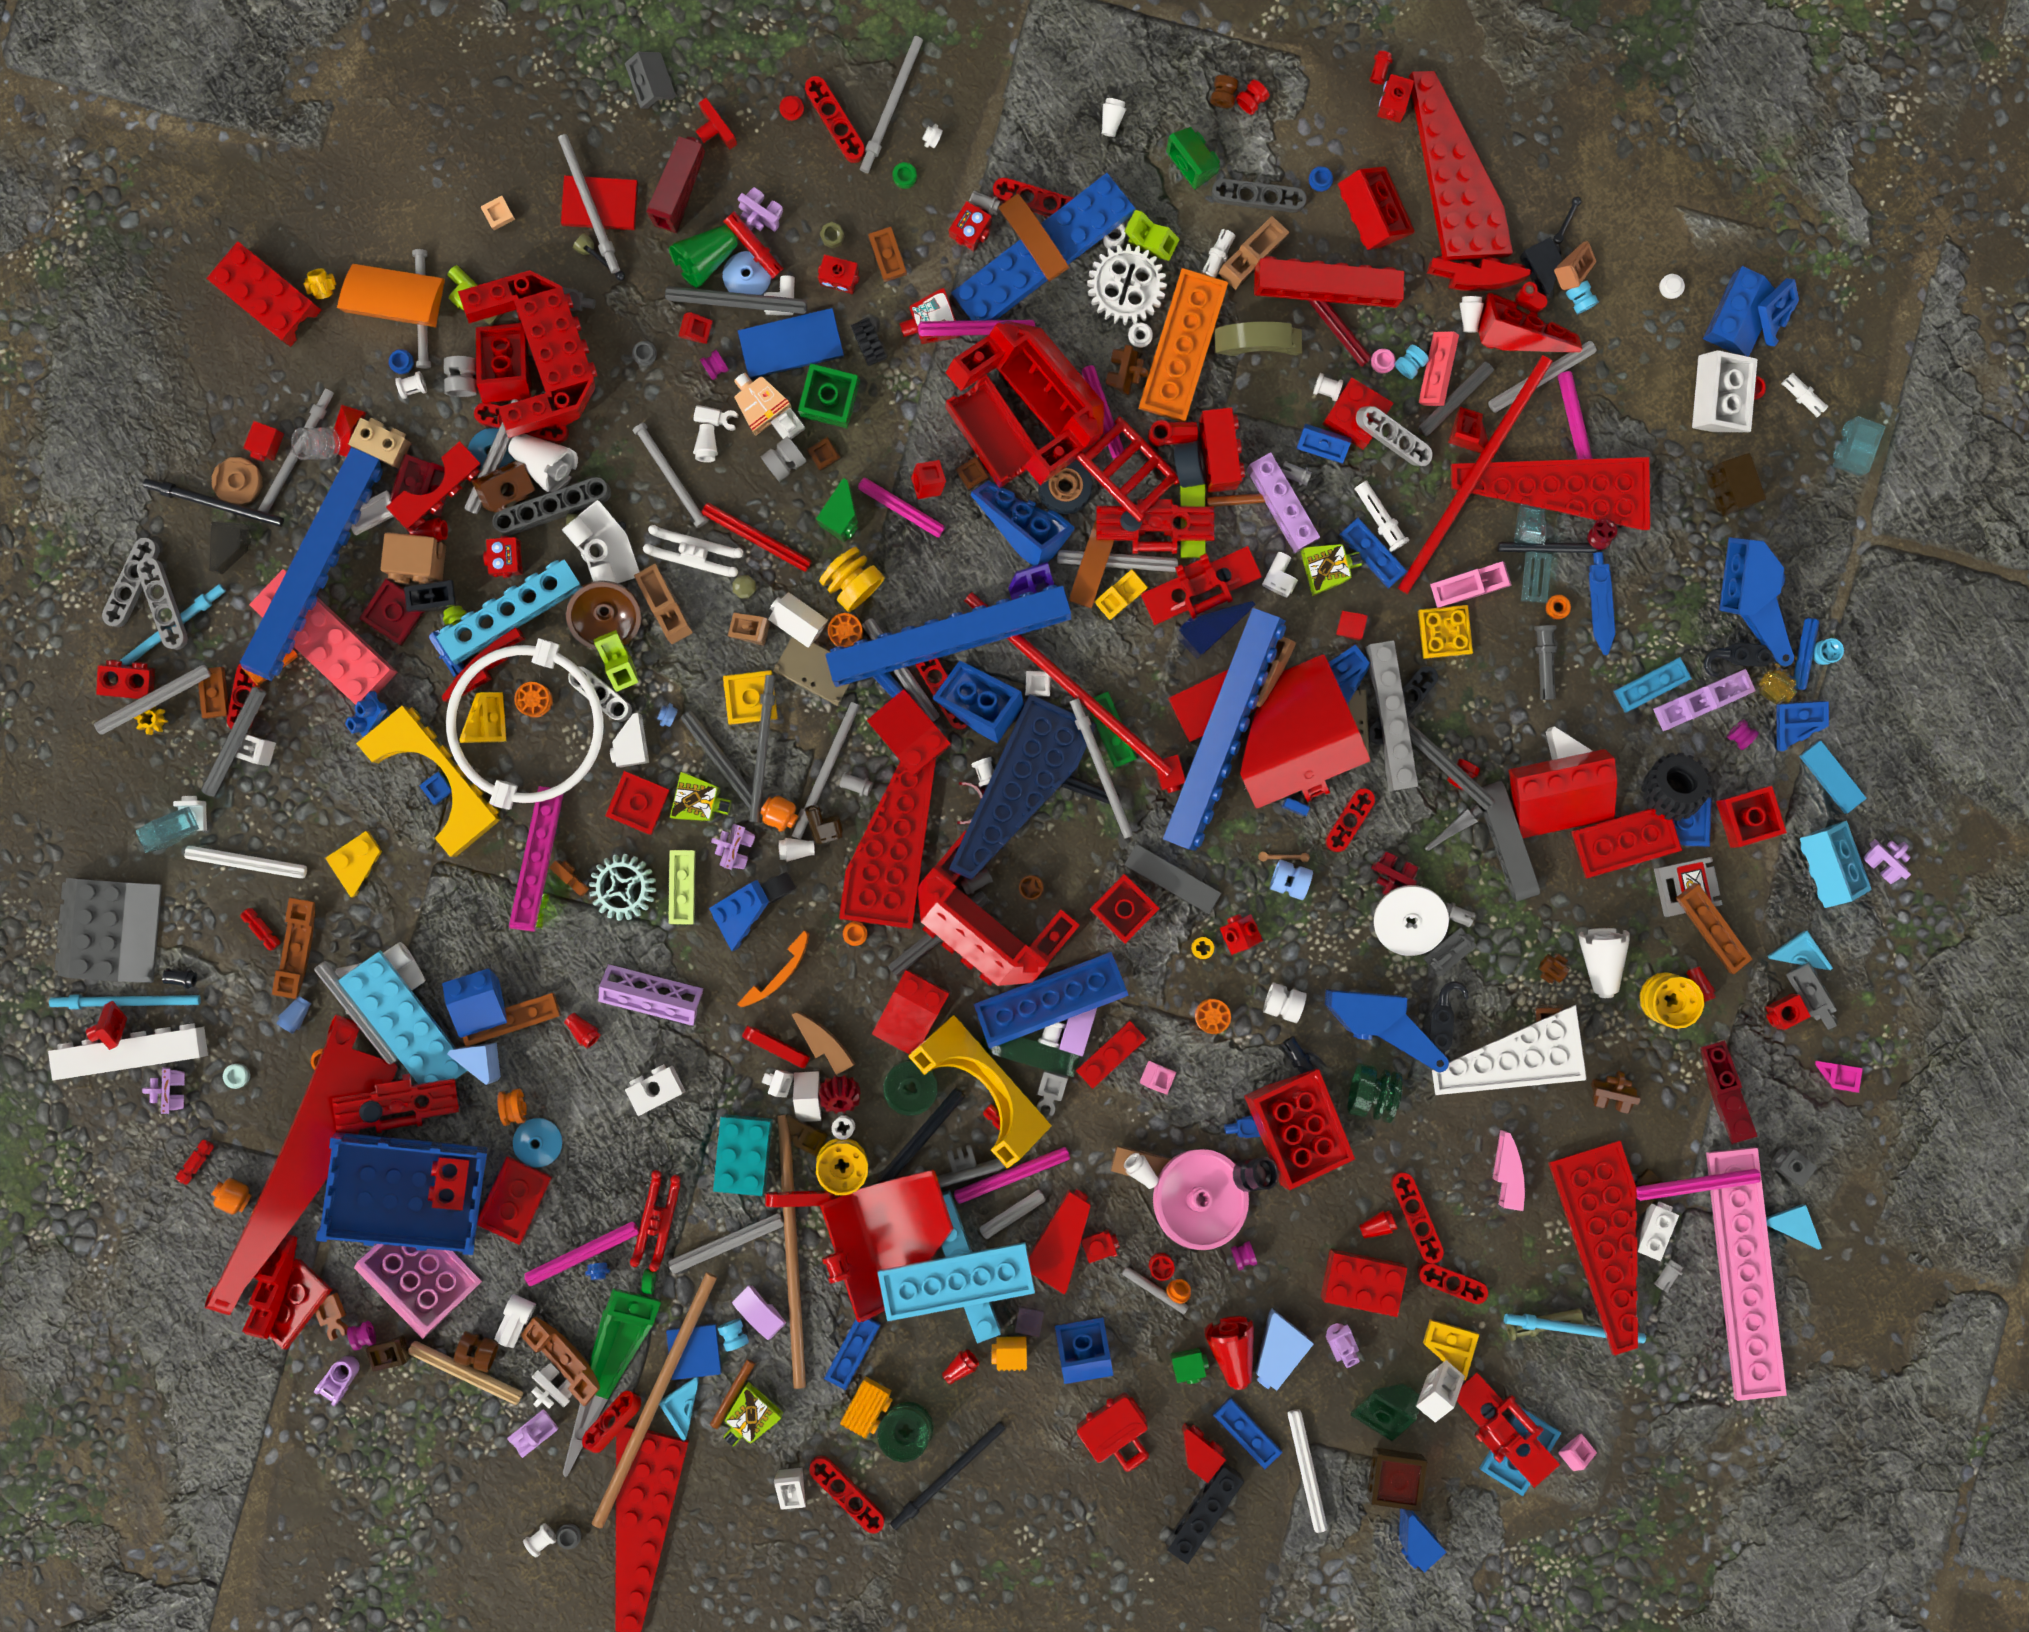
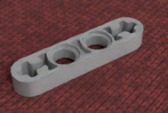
M1364 406L1357 411L1356 422L1358 426L1414 466H1426L1430 463L1432 459L1431 448L1381 410L1372 406ZM1367 413H1370L1369 418L1377 422H1368V417H1366ZM1387 423L1390 432L1388 436L1384 437L1382 428ZM1402 436H1404L1407 440V444L1404 449H1401L1399 446V441ZM1413 450H1415V451H1420V455L1422 456V458L1419 459L1420 456H1419L1416 452H1412V451H1413Z
M140 538L134 544L104 607L102 618L107 625L122 627L129 620L143 590L140 578H133L130 571L133 566L138 565L137 557L141 559L149 557L157 560L160 548L154 540ZM149 545V548L152 549L150 554L145 553L142 547ZM148 564L149 568L145 572L151 573L153 565ZM129 587L132 595L128 600L124 601L120 597V592L123 588ZM117 601L120 604L126 605V607H120L118 605H115V603ZM117 612L120 615L119 620L114 619L111 613Z
M143 558L137 565V573L161 641L167 648L182 649L187 644L188 637L163 565L156 559ZM148 564L155 566V569L152 570L153 577L150 573L145 572L149 568ZM161 585L164 589V595L160 599L154 598L152 593L154 587ZM166 608H169L172 612V618L168 622H164L161 619V612ZM176 624V627L171 628L173 633L179 635L180 637L176 639L177 644L174 642H170V639L173 637V634L170 629H165V627H170Z

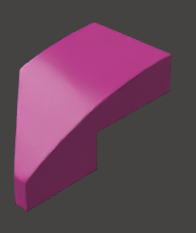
M1815 1061L1816 1067L1832 1088L1859 1093L1863 1068Z

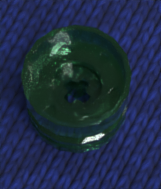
M1359 1063L1354 1071L1349 1090L1348 1113L1366 1117L1370 1108H1372L1374 1120H1379L1382 1116L1384 1122L1391 1123L1402 1098V1073L1394 1071L1390 1077V1071L1384 1069L1378 1079L1375 1066Z
M906 1401L898 1403L889 1409L878 1426L877 1433L879 1447L887 1457L893 1461L905 1463L913 1461L923 1454L933 1436L934 1429L932 1417L926 1408L918 1403ZM905 1424H908L909 1429H913L910 1434H906V1430H902Z

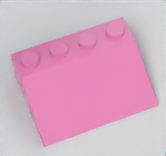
M376 1244L354 1267L422 1339L482 1282L453 1251L427 1249L426 1251L416 1250V1247Z

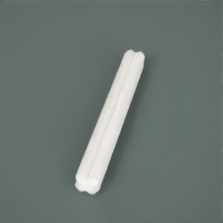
M187 846L184 854L186 859L295 878H305L307 874V866L195 846Z
M1299 1409L1291 1410L1288 1412V1418L1313 1527L1316 1533L1324 1532L1328 1527L1302 1413Z

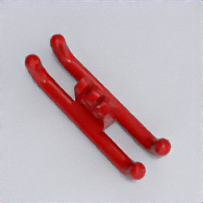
M654 1170L651 1173L652 1179L634 1253L630 1260V1265L637 1267L642 1260L648 1235L655 1236L658 1234L653 1258L649 1265V1269L652 1272H656L661 1265L681 1185L680 1176L673 1175L670 1178L671 1185L665 1208L655 1206L662 1179V1174L659 1170Z

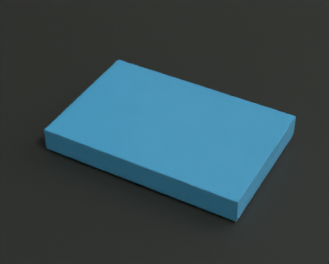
M1522 1408L1537 1426L1540 1425L1544 1429L1537 1439L1550 1453L1561 1432ZM1512 1413L1508 1422L1523 1437L1528 1430ZM1526 1443L1519 1445L1516 1453L1520 1456L1527 1455L1530 1450L1529 1445ZM1490 1450L1479 1469L1521 1496H1524L1530 1486L1529 1481L1506 1456L1501 1463H1498L1493 1457V1452Z

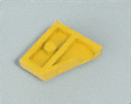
M503 692L476 693L460 736V743L506 741Z
M365 831L325 859L350 897H355L359 892L358 889L362 882L371 872L373 863L378 860L382 850L370 832Z
M1430 1319L1423 1340L1424 1345L1443 1362L1447 1360L1465 1376L1464 1380H1466L1479 1334Z

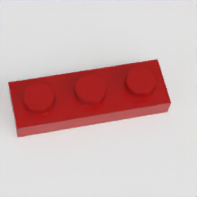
M1129 1020L1078 1067L1076 1072L1093 1089L1146 1040L1145 1036Z

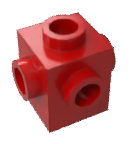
M1241 914L1232 916L1227 919L1228 924L1220 927L1231 955L1249 949L1263 941L1252 914L1241 917Z

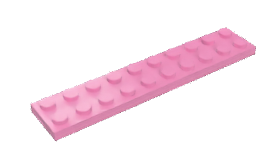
M1756 1147L1706 1152L1708 1176L1757 1169L1761 1177L1759 1154ZM1762 1180L1754 1184L1710 1190L1734 1399L1740 1401L1786 1396Z

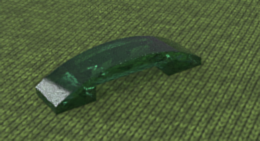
M984 1035L981 1046L988 1053L1070 1077H1074L1080 1055L1024 1037L989 1048Z

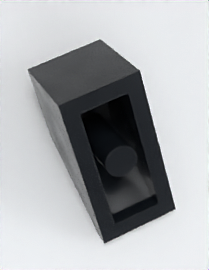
M1551 237L1524 250L1519 257L1525 269L1531 270L1529 276L1532 282L1536 284L1537 291L1546 297L1553 290L1556 280L1554 270L1562 260L1561 249L1556 242L1552 241Z

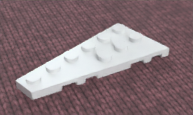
M1576 1005L1450 1061L1447 1070L1444 1072L1432 1070L1435 1095L1586 1080Z

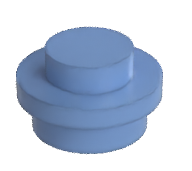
M669 703L667 707L662 706L657 719L661 720L660 726L666 725L670 727L678 710L673 707V704Z

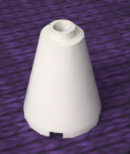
M527 434L512 437L508 445L509 454L516 461L523 463L530 476L547 492L563 489L572 478L569 476L571 469L576 470L577 453L570 448Z
M1597 928L1588 930V935H1584L1583 932L1579 934V942L1593 991L1599 994L1601 998L1614 997L1615 993L1619 992L1630 941V933L1626 930H1623V934L1616 933L1615 928Z

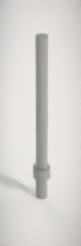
M918 36L913 38L871 141H868L865 148L866 155L860 167V170L864 173H869L875 157H878L882 148L880 144L923 42V39Z
M560 135L558 137L598 238L600 253L605 257L610 272L616 273L620 271L614 255L615 248L613 243L608 240L568 135Z
M325 388L317 404H313L309 412L311 413L309 419L258 511L269 512L316 425L326 415L327 411L325 409L334 395L332 391Z
M1079 698L1072 700L1070 704L1077 719L1075 720L1078 730L1081 729L1124 839L1133 836L1132 830L1090 728L1092 724L1089 716L1085 715Z
M850 703L804 809L801 808L798 814L799 820L792 834L797 839L801 840L808 824L805 808L817 804L860 705L856 703Z

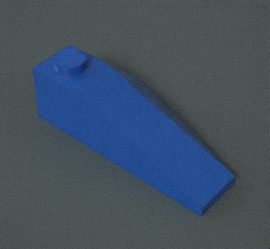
M990 481L985 482L971 492L973 499L1015 551L1032 566L1046 563L1053 559L1074 531L1075 527L1057 512L1050 509L1046 512L1036 507V503L1031 500L1028 502L1015 497L1013 492L1003 487L999 488L998 485Z

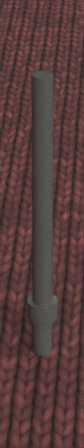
M765 675L764 692L760 697L762 710L750 822H759L771 710L772 706L775 705V695H773L775 676Z

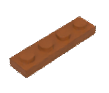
M1693 883L1676 897L1679 904L1729 973L1734 975L1752 960L1699 884Z
M554 992L505 1008L507 1023L463 1037L464 1044L467 1047L561 1016Z

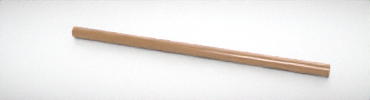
M786 1115L777 1116L782 1192L794 1191L791 1134L786 1121ZM783 1207L793 1386L795 1389L806 1387L796 1212L795 1207Z
M705 1273L591 1524L597 1528H603L714 1286L717 1276L711 1273Z

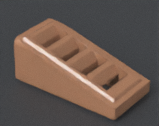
M1588 241L1579 245L1554 270L1562 290L1579 287L1595 265L1596 259Z

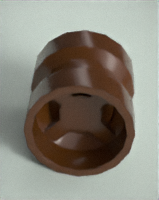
M1216 76L1214 81L1215 92L1211 94L1210 103L1220 108H1232L1235 101L1233 95L1237 91L1239 81L1231 76Z
M1032 875L1024 877L1019 884L1020 894L1029 900L1037 899L1043 892L1042 881Z

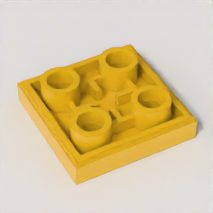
M1468 605L1418 610L1423 659L1473 654Z

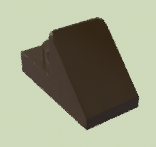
M404 1335L365 1348L373 1372L404 1365L411 1358Z

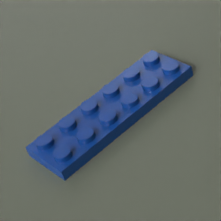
M1112 952L1033 981V983L1025 984L975 1003L974 1007L989 1048H992L1129 995Z

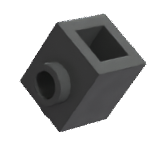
M1786 1146L1784 1149L1782 1148L1776 1152L1773 1157L1774 1162L1771 1164L1775 1170L1793 1184L1801 1187L1804 1186L1817 1169L1814 1164L1796 1150Z

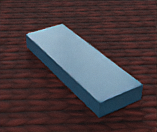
M1681 657L1624 685L1615 690L1614 693L1626 713L1692 678Z
M1817 741L1799 755L1844 814L1849 813L1867 799L1822 741Z

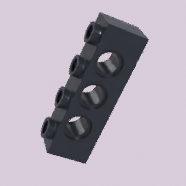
M1224 1462L1212 1479L1203 1485L1165 1541L1167 1551L1187 1565L1189 1564L1244 1483L1243 1477L1238 1471Z

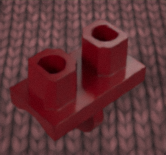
M1384 852L1378 862H1373L1371 869L1388 877L1386 880L1379 876L1376 883L1384 886L1381 893L1386 895L1390 890L1400 887L1394 884L1395 881L1404 886L1416 885L1417 881L1414 879L1418 867L1405 862L1399 873L1392 869L1398 857L1389 852Z

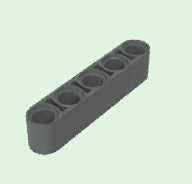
M591 478L499 511L493 516V526L503 535L512 536L566 517L567 514H574L585 510L597 500L601 504L605 503L611 497V488L601 478ZM597 485H603V493L599 496H594L593 489ZM575 493H579L581 496L580 501L576 504H571L570 497ZM556 501L557 509L554 512H548V504ZM530 509L534 510V517L526 521L524 519L525 512ZM510 518L511 525L506 529H502V520Z
M1498 781L1483 786L1482 788L1495 800L1493 806L1488 810H1485L1482 806L1481 808L1513 900L1519 902L1539 895V885L1503 782Z

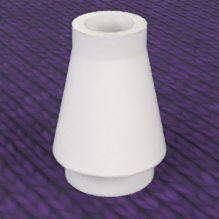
M1106 98V103L1103 104L1101 134L1109 137L1116 136L1118 127L1126 112L1124 101Z
M1462 297L1460 310L1463 332H1478V325L1484 306L1482 297Z
M701 424L699 427L693 453L695 454V459L700 462L715 461V456L718 455L714 426L711 424Z
M792 838L779 840L780 860L788 862L815 854L814 841Z
M1134 1153L1126 1159L1124 1168L1128 1175L1144 1184L1148 1189L1158 1184L1159 1178L1144 1155Z

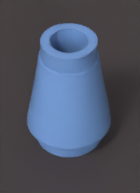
M298 996L278 1016L279 1020L276 1024L293 1034L296 1029H300L311 1003Z

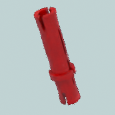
M735 211L723 221L754 256L753 260L756 263L759 262L772 279L784 269L771 255L768 246L765 248Z

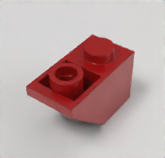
M1185 1423L1182 1426L1187 1466L1208 1483L1226 1461L1223 1453L1224 1449L1214 1440L1211 1443L1203 1437L1205 1434L1197 1426L1192 1425L1190 1427Z

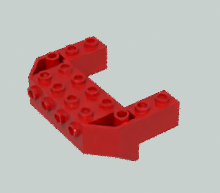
M530 270L458 291L469 324L516 310L545 389L544 394L498 407L508 438L554 424L559 429V427L566 426L579 419L595 390L594 377H597L594 363H588L586 354H589L586 340H580L578 331H581L578 317H572L570 308L574 307L570 294H564L562 286Z
M1012 321L999 322L987 337L955 357L945 372L958 389L963 391L996 368L1055 437L1054 440L1035 452L1025 465V468L1040 486L1077 460L1078 454L1082 452L1085 454L1103 434V400L1042 328Z
M965 830L918 886L921 923L925 925L922 930L932 938L936 935L944 941L941 946L951 954L955 951L963 957L960 961L970 970L973 967L977 968L981 972L979 977L989 986L992 983H995L997 986L1033 983L1080 925L1060 909L1029 947L1021 942L954 885L961 875L949 870L966 833Z

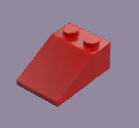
M522 323L476 327V384L482 403L532 397L527 337Z
M905 689L866 720L913 776H916L951 746L947 738Z
M908 969L905 970L872 1035L910 1055L925 1040L950 992Z

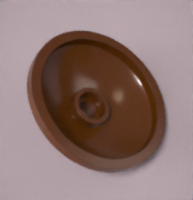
M594 581L583 585L572 595L567 605L566 621L575 639L588 648L597 650L594 639L617 630L625 646L635 637L639 630L641 610L635 596L624 586L611 581ZM607 607L609 611L602 612L600 608Z

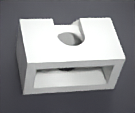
M665 1064L651 1071L653 1076L645 1080L643 1076H640L629 1082L631 1087L625 1089L638 1116L686 1092L673 1065L666 1068ZM650 1082L658 1083L660 1087L658 1095L650 1092L648 1088Z

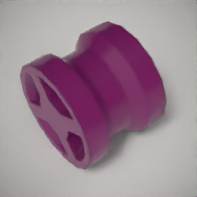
M717 350L712 351L711 356L708 358L703 357L700 359L712 380H715L721 372L726 373L729 371Z
M1743 719L1730 730L1727 738L1730 741L1734 740L1738 748L1744 750L1757 738L1759 732L1756 729H1751L1748 726V722Z
M1250 1241L1244 1242L1243 1246L1230 1247L1239 1271L1243 1270L1247 1265H1258Z
M365 1321L358 1327L354 1325L348 1327L347 1336L353 1350H360L366 1344L369 1346L376 1344V1333L370 1321Z

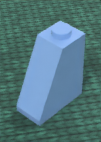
M1273 1308L1268 1314L1255 1372L1259 1376L1257 1378L1259 1383L1267 1389L1273 1387L1277 1391L1314 1343Z

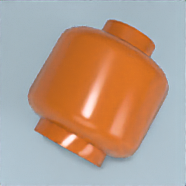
M779 795L773 798L769 797L760 812L763 815L762 821L780 832L784 831L787 827L792 828L798 819V815L795 814L796 805Z
M233 1178L226 1179L224 1183L218 1182L211 1194L215 1196L214 1206L231 1215L236 1214L238 1211L242 1213L252 1196L249 1194V1187Z

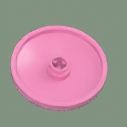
M1190 1150L1172 1158L1161 1170L1158 1176L1159 1182L1154 1187L1153 1192L1154 1211L1163 1231L1177 1244L1196 1250L1214 1249L1229 1242L1243 1226L1248 1212L1249 1195L1248 1192L1241 1191L1235 1185L1233 1180L1235 1164L1229 1158L1212 1150Z

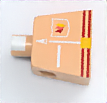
M746 373L739 375L734 382L741 392L735 395L734 398L755 436L770 426L771 421L787 409H792L789 401L762 376L754 382Z

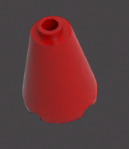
M1232 1316L1220 1319V1324L1215 1326L1213 1322L1205 1328V1338L1228 1386L1236 1390L1247 1388L1248 1384L1252 1382L1253 1321L1250 1320L1249 1323L1246 1317Z

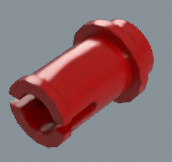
M1378 51V54L1374 56L1375 64L1369 81L1377 85H1384L1389 64L1393 63L1391 53Z

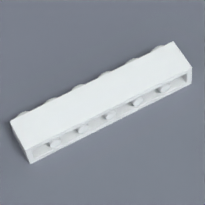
M195 1023L180 1025V1030L171 1032L170 1027L155 1029L154 1035H146V1031L130 1033L131 1038L122 1039L121 1036L119 1045L111 1050L103 1042L98 1043V1041L92 1042L90 1040L81 1041L82 1046L73 1047V1042L58 1044V1050L48 1051L52 1081L208 1056L204 1027L195 1028Z

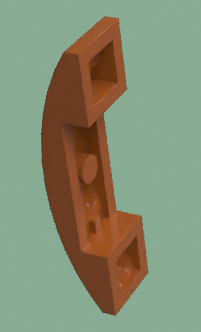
M1016 194L998 207L1049 282L1069 269L1063 256L1019 194Z
M1096 520L1069 598V602L1092 609L1115 541L1096 540Z
M291 897L288 900L285 922H288L280 967L275 972L271 995L292 999L298 998L305 977L313 938L315 902Z
M534 1317L520 1336L535 1353L542 1351L571 1383L568 1390L583 1406H587L600 1389L594 1372L579 1351L562 1334L543 1320Z

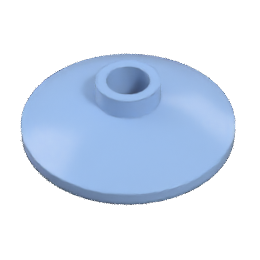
M749 251L739 252L726 262L723 269V282L729 292L763 295L771 283V276L759 262L756 263L753 260L754 256ZM746 269L749 270V271H750V275H749V276H747V277L742 276V272H743L744 270H746Z

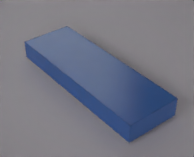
M1359 518L1339 534L1354 552L1360 553L1362 561L1387 588H1390L1407 572Z
M873 1318L864 1322H857L855 1319L824 1379L846 1391L881 1323Z
M1231 1397L1213 1413V1416L1264 1469L1283 1453Z

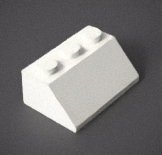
M1718 350L1699 355L1692 428L1710 432H1751L1757 371L1756 358Z

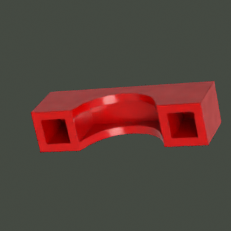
M460 441L441 457L445 473L442 483L436 490L425 495H415L403 491L386 506L387 510L407 531L412 528L415 531L425 523L423 518L429 512L435 514L443 507L442 501L448 495L451 498L461 491L462 487L460 485L466 479L472 481L481 472L479 470L481 463Z

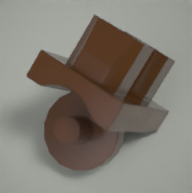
M1125 345L1124 349H1113L1111 362L1114 365L1121 366L1119 373L1109 372L1106 378V384L1109 387L1118 389L1124 395H1130L1132 383L1139 384L1140 377L1148 376V370L1142 368L1144 360L1138 359L1139 352L1133 350V346Z
M1617 1071L1615 1077L1607 1076L1606 1081L1592 1080L1591 1087L1594 1091L1592 1101L1596 1107L1607 1108L1609 1099L1617 1100L1615 1104L1616 1110L1629 1114L1634 1104L1639 1105L1641 1098L1637 1096V1089L1631 1087L1632 1081L1625 1080V1073L1622 1071Z

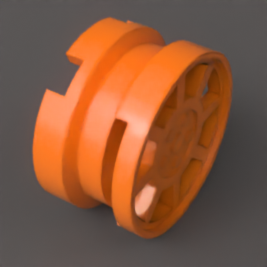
M841 613L830 621L828 635L834 645L847 648L854 646L855 642L862 640L863 627L854 615Z
M537 682L524 683L515 693V705L524 715L534 718L542 717L552 707L553 697L550 690Z
M1206 999L1197 1006L1195 1021L1203 1031L1209 1034H1218L1229 1026L1231 1013L1228 1006L1222 1001Z
M520 1088L513 1089L512 1092L507 1094L505 1091L498 1093V1112L504 1126L510 1125L511 1122H516L517 1124L526 1122V1118H523V1115H527L526 1102L523 1101L522 1097H524V1094Z

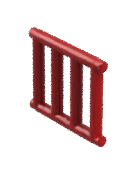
M1118 416L1114 422L1115 425L1085 454L1083 452L1078 454L1076 459L1138 522H1141L1145 516L1144 513L1173 484L1176 485L1180 482L1177 473L1121 416ZM1123 432L1132 443L1102 471L1092 460ZM1140 449L1149 460L1119 489L1109 478ZM1157 467L1166 478L1136 506L1127 495Z

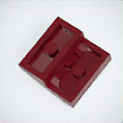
M404 454L389 501L392 502L403 491L415 495H425L433 492L442 483L445 468L438 464L429 463ZM443 507L440 510H438L435 514H432L431 512H429L428 514L440 517Z

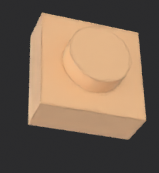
M503 196L481 206L493 230L515 220Z

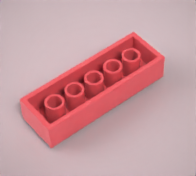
M282 569L249 604L262 618L287 570ZM317 597L313 610H308L305 616L306 623L301 632L297 631L293 639L295 640L294 648L356 705L358 701L365 699L368 692L375 691L378 694L398 672Z

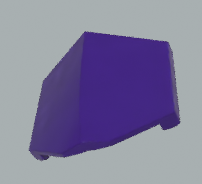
M1048 562L1015 572L1008 587L1012 600L1018 599L1023 593H1039L1045 587L1054 585Z

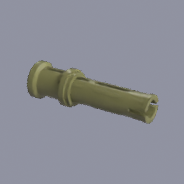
M1580 1308L1536 1317L1575 1324L1584 1323ZM1506 1324V1330L1511 1341H1515L1517 1337L1527 1335L1535 1337L1539 1332L1546 1331V1329L1539 1328L1528 1330L1523 1329L1522 1326Z

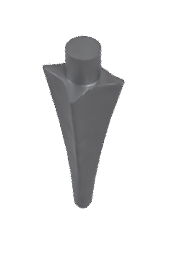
M1478 805L1471 810L1465 808L1440 835L1425 847V850L1430 851L1449 837L1477 823L1476 818L1483 813Z

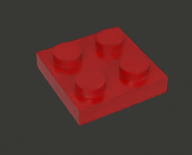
M624 771L605 816L652 835L671 790Z

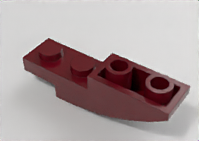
M1725 1040L1701 1047L1703 1065L1720 1122H1724L1731 1144L1757 1137L1758 1135L1740 1090L1742 1085Z

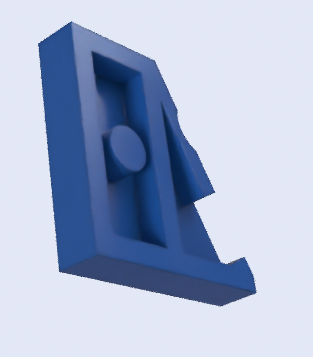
M1786 278L1758 305L1765 342L1768 346L1775 347L1779 340L1776 338V334L1780 327H1786L1790 315L1799 301L1795 279Z
M1356 644L1328 662L1347 705L1370 667V662Z
M1829 702L1777 703V750L1785 751L1792 744L1803 741L1810 737L1812 733L1819 732L1828 727Z

